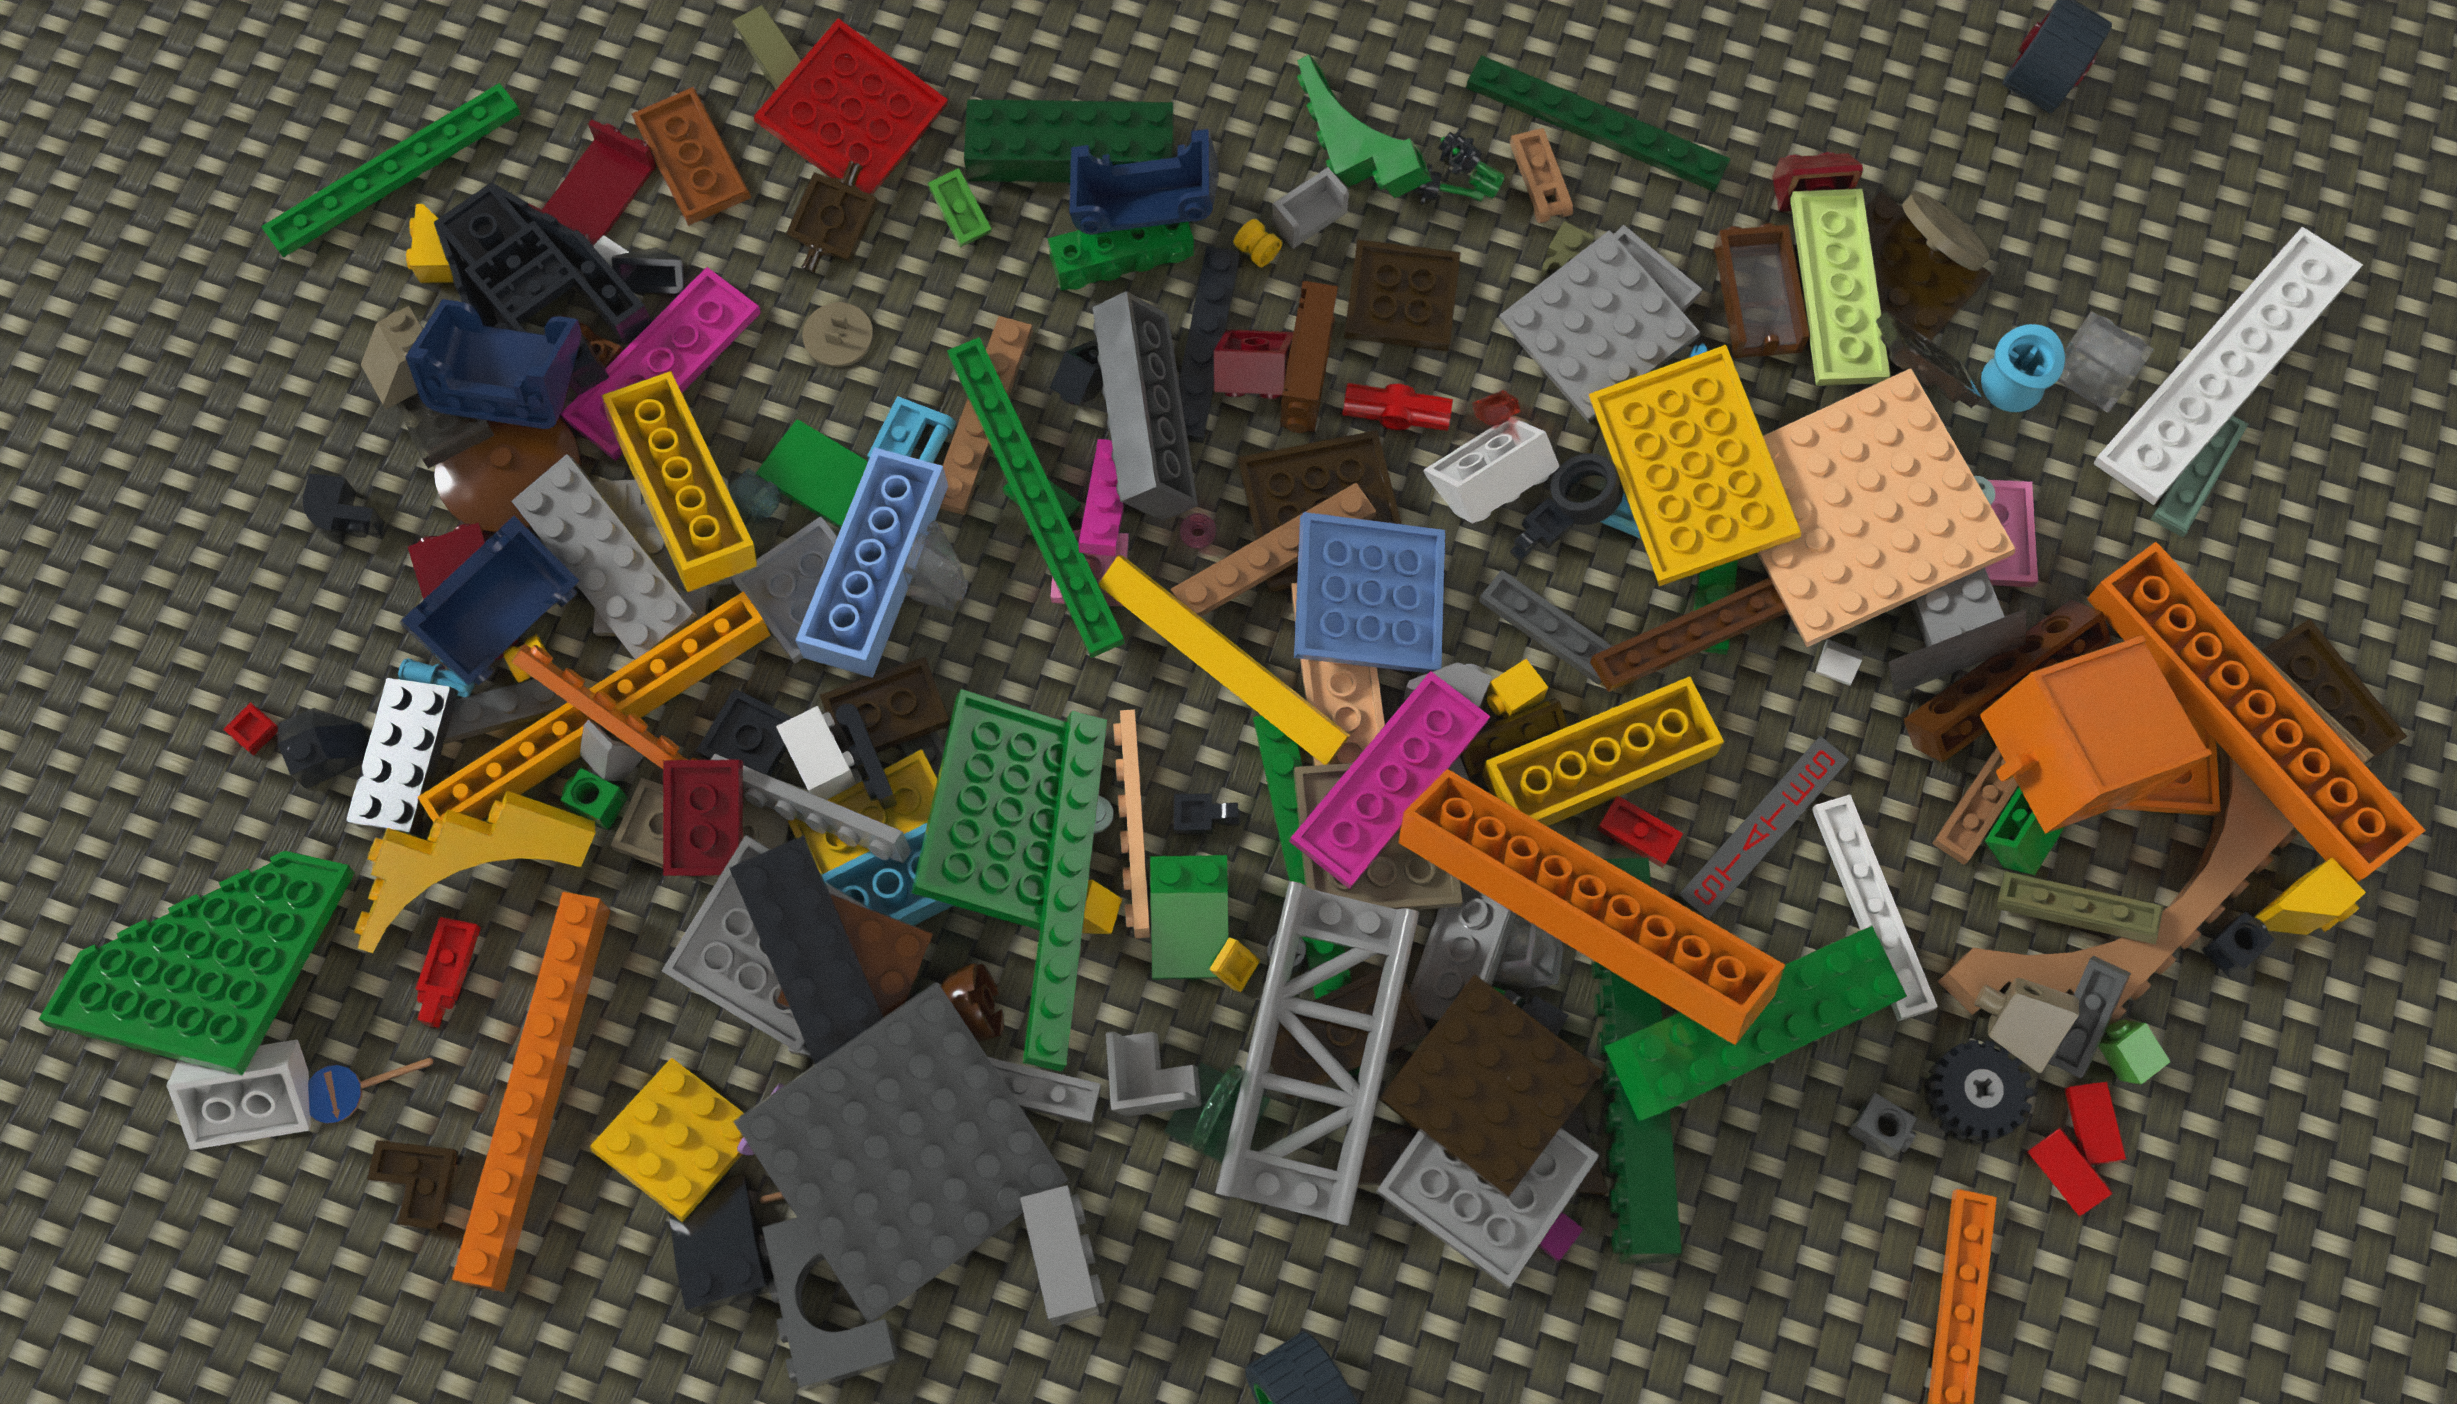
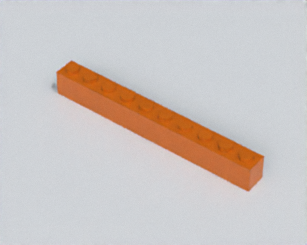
M562 892L452 1276V1280L459 1283L500 1292L505 1291L611 911L600 898Z

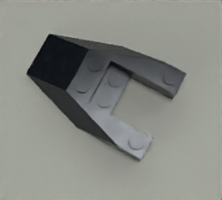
M493 182L434 221L462 302L468 303L475 308L483 326L526 332L520 324L574 286L624 345L634 340L652 322L645 305L581 232L573 231L559 223L553 216L539 212L529 206L528 202Z

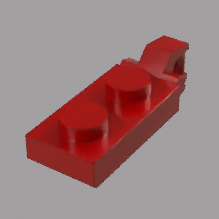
M444 917L439 918L415 989L418 991L417 1002L422 1003L417 1020L423 1025L439 1028L446 1009H453L481 930L477 924Z

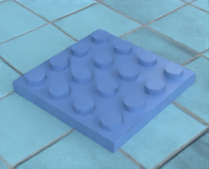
M1304 512L1300 516L1294 658L1429 673L1430 671L1433 672L1441 669L1445 530Z

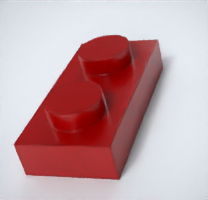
M1618 795L1597 828L1599 832L1640 856L1649 858V861L1661 868L1665 866L1684 834Z

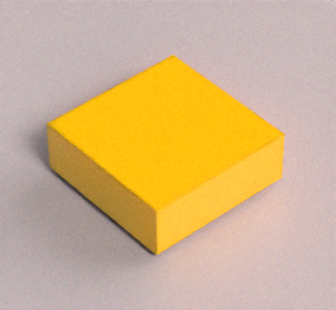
M1228 938L1209 970L1231 989L1242 992L1261 960L1237 939Z

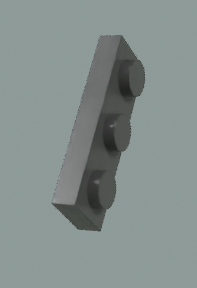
M2094 955L2089 959L2073 995L2079 998V1016L2049 1060V1063L2081 1079L2084 1077L2131 975L2130 972Z

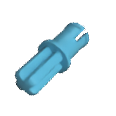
M407 658L402 661L398 671L400 680L449 686L458 690V696L461 697L470 696L475 686L474 681L467 686L452 671L446 670L442 664L432 666Z

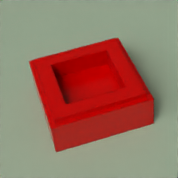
M250 702L223 730L254 756L278 732V726Z

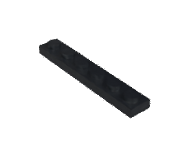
M1206 246L1179 378L1187 439L1191 442L1204 444L1214 394V349L1227 329L1241 251Z

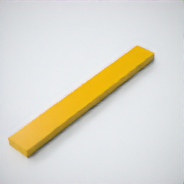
M1123 555L1116 557L1099 582V587L1323 765H1330L1351 736L1127 558Z

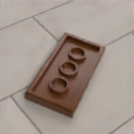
M694 87L631 114L642 138L651 148L653 159L688 226L751 198L742 177Z

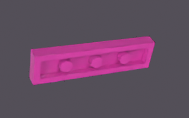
M1098 439L1079 538V553L1116 555L1124 503L1120 502L1116 489L1118 481L1116 467L1112 460V440Z

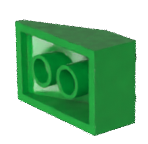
M1227 855L1150 856L1152 980L1220 979L1209 969L1228 940Z

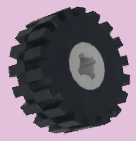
M1970 1040L1964 1045L1961 1043L1953 1047L1931 1066L1928 1071L1931 1073V1076L1925 1080L1924 1088L1930 1090V1093L1924 1096L1926 1105L1932 1104L1934 1110L1929 1114L1933 1120L1939 1117L1943 1122L1939 1128L1945 1133L1951 1130L1954 1131V1139L1961 1142L1967 1138L1970 1139V1144L1996 1141L2021 1126L2026 1120L2023 1116L2030 1113L2032 1104L2027 1103V1100L2034 1096L2033 1088H2026V1082L2031 1080L2028 1071L2021 1074L2018 1069L2023 1062L2017 1057L2011 1060L2008 1057L2010 1052L2004 1047L1998 1050L1995 1049V1042L1987 1040L1979 1044L1978 1040ZM1984 1087H1985V1090H1986V1095H1988V1096H1985V1095H1984V1090H1983Z

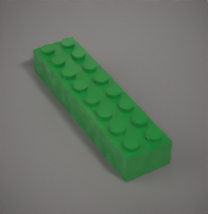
M1869 926L1785 964L1774 997L1736 1045L1679 1012L1606 1045L1604 1048L1638 1121L1678 1106L1907 997L1873 926Z

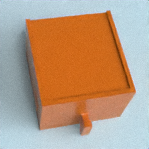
M2143 635L2031 672L1980 714L1982 721L2006 762L1997 769V776L2001 781L2015 778L2045 834L2153 795L2212 755L2209 748L2206 749L2149 652L2144 643L2146 639Z

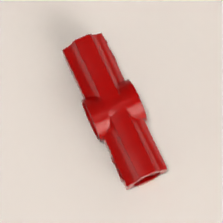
M1347 383L1342 415L1378 420L1381 425L1393 430H1405L1410 428V426L1448 431L1453 399L1419 394L1412 387L1404 384H1389L1385 388Z

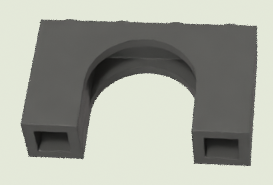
M798 1218L762 1228L765 1239L759 1240V1247L764 1263H770L774 1278L768 1279V1287L773 1303H780L783 1318L777 1319V1326L782 1343L788 1342L792 1358L786 1359V1366L791 1383L798 1382V1387L806 1391L900 1362L891 1324L886 1319L841 1332H827L817 1329L804 1312L802 1289L809 1272L825 1258Z

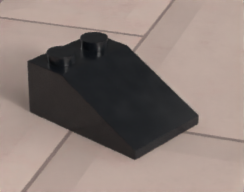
M744 1174L718 1182L683 1222L669 1212L676 1272L686 1311L697 1315L770 1292L768 1287L770 1275L767 1263H764L759 1247V1240L761 1238Z

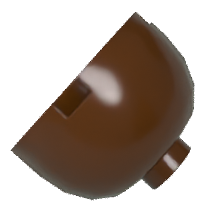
M973 963L951 972L942 981L941 988L976 1041L981 1042L1002 1035L1004 1030L1003 1009L995 1013L993 996H998L999 992L986 966L982 963L978 965Z

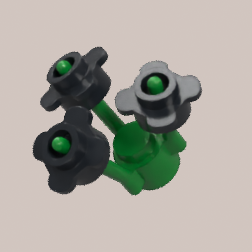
M1460 128L1455 135L1449 132L1446 137L1441 138L1442 143L1438 149L1442 151L1439 160L1441 162L1445 158L1449 160V164L1453 166L1452 173L1455 175L1460 172L1469 174L1474 169L1469 180V184L1474 186L1473 189L1440 183L1441 173L1432 171V164L1428 163L1427 168L1432 181L1415 188V193L1421 194L1420 205H1424L1425 198L1436 200L1438 191L1468 196L1481 202L1484 195L1491 199L1495 197L1502 185L1505 174L1480 161L1481 151L1473 146L1474 139L1472 137L1467 139L1461 135L1463 130Z

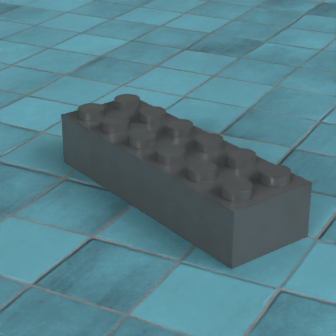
M1127 291L1092 307L1094 315L1093 329L1097 336L1099 350L1098 363L1101 367L1104 384L1102 392L1106 400L1108 412L1107 426L1111 433L1113 447L1112 460L1116 467L1118 481L1116 489L1120 502L1164 521L1198 506L1169 317L1167 313Z

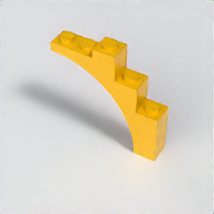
M506 791L502 802L495 800L487 822L447 809L443 820L435 819L428 836V841L387 827L383 839H374L367 857L368 860L373 861L371 875L376 876L368 899L374 900L370 912L362 911L357 921L354 933L360 935L358 949L373 953L386 928L409 902L431 885L458 871L487 862L518 858L553 860L581 867L596 834L595 821Z

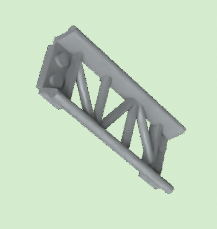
M1289 881L1215 1193L1323 1218L1342 1225H1349L1419 911L1407 908L1393 909L1312 890L1304 884ZM1300 936L1352 948L1290 980ZM1376 954L1386 956L1372 1016L1293 997ZM1295 1014L1369 1032L1358 1081L1345 1070ZM1279 1023L1291 1033L1342 1090L1268 1073ZM1264 1088L1344 1107L1260 1151L1250 1150ZM1347 1125L1337 1171L1282 1158Z

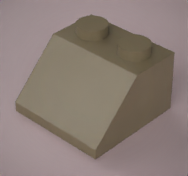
M409 306L391 313L387 318L376 323L361 362L362 368L385 409L418 393L405 356L423 328Z

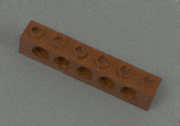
M2071 599L2026 631V645L1985 660L1908 715L1903 720L1913 748L1942 763L1987 731L1980 714L2031 672L2100 650L2111 642L2103 612Z

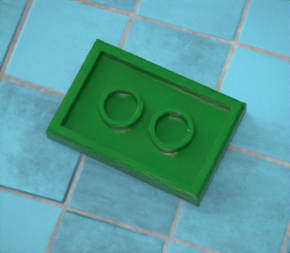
M797 419L755 475L758 480L841 529L868 461Z

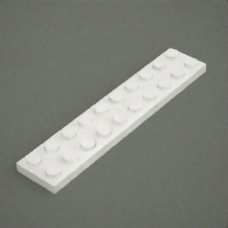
M2302 227L2097 456L2094 465L2155 505L2355 277L2363 264Z

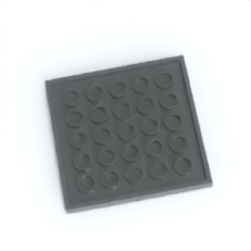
M938 982L917 994L733 1121L868 1323L878 1319L1021 1215L1023 1208L1020 1197L1055 1189L1068 1181V1178Z

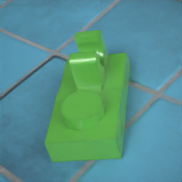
M959 168L928 183L929 190L960 248L991 233L992 229Z

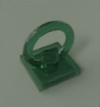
M1201 1062L1198 1067L1201 1106L1175 1110L1164 1130V1134L1222 1164L1244 1070L1240 1065L1235 1064L1230 1066L1223 1074ZM1264 1095L1262 1096L1255 1129L1270 1103V1098Z

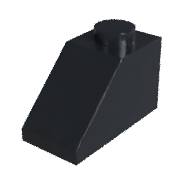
M1097 338L1065 351L1050 385V388L1059 393L1060 398L1069 404L1079 406L1094 399L1104 386L1101 367L1098 363L1099 350Z

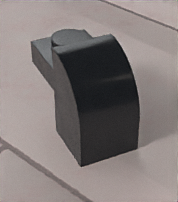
M309 473L303 494L304 512L326 539L343 545L346 533L359 538H365L368 534L382 536L385 524L374 508L353 506L357 492L345 477Z

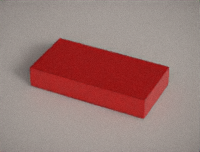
M2107 1082L2065 1088L2079 1151L2091 1165H2100L2126 1160Z
M2061 1127L2027 1151L2079 1217L2113 1194L2112 1190Z

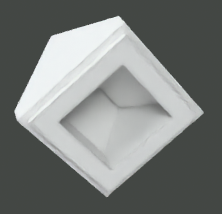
M1827 639L1815 673L1850 686L1862 662V652Z

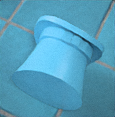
M2037 324L2023 325L2008 332L1999 341L1995 349L1994 358L1989 360L1983 369L1981 384L1986 398L1994 406L2007 412H2023L2037 405L2042 399L2045 389L2051 387L2063 372L2065 353L2061 340L2051 329Z

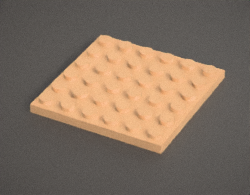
M1911 368L1763 436L1800 528L1801 537L1757 552L1806 647L2015 554L2016 548Z

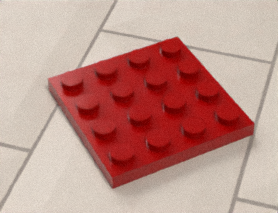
M838 18L754 115V122L830 178L842 179L849 161L860 164L863 169L857 178L855 186L861 191L873 195L947 107L948 99Z

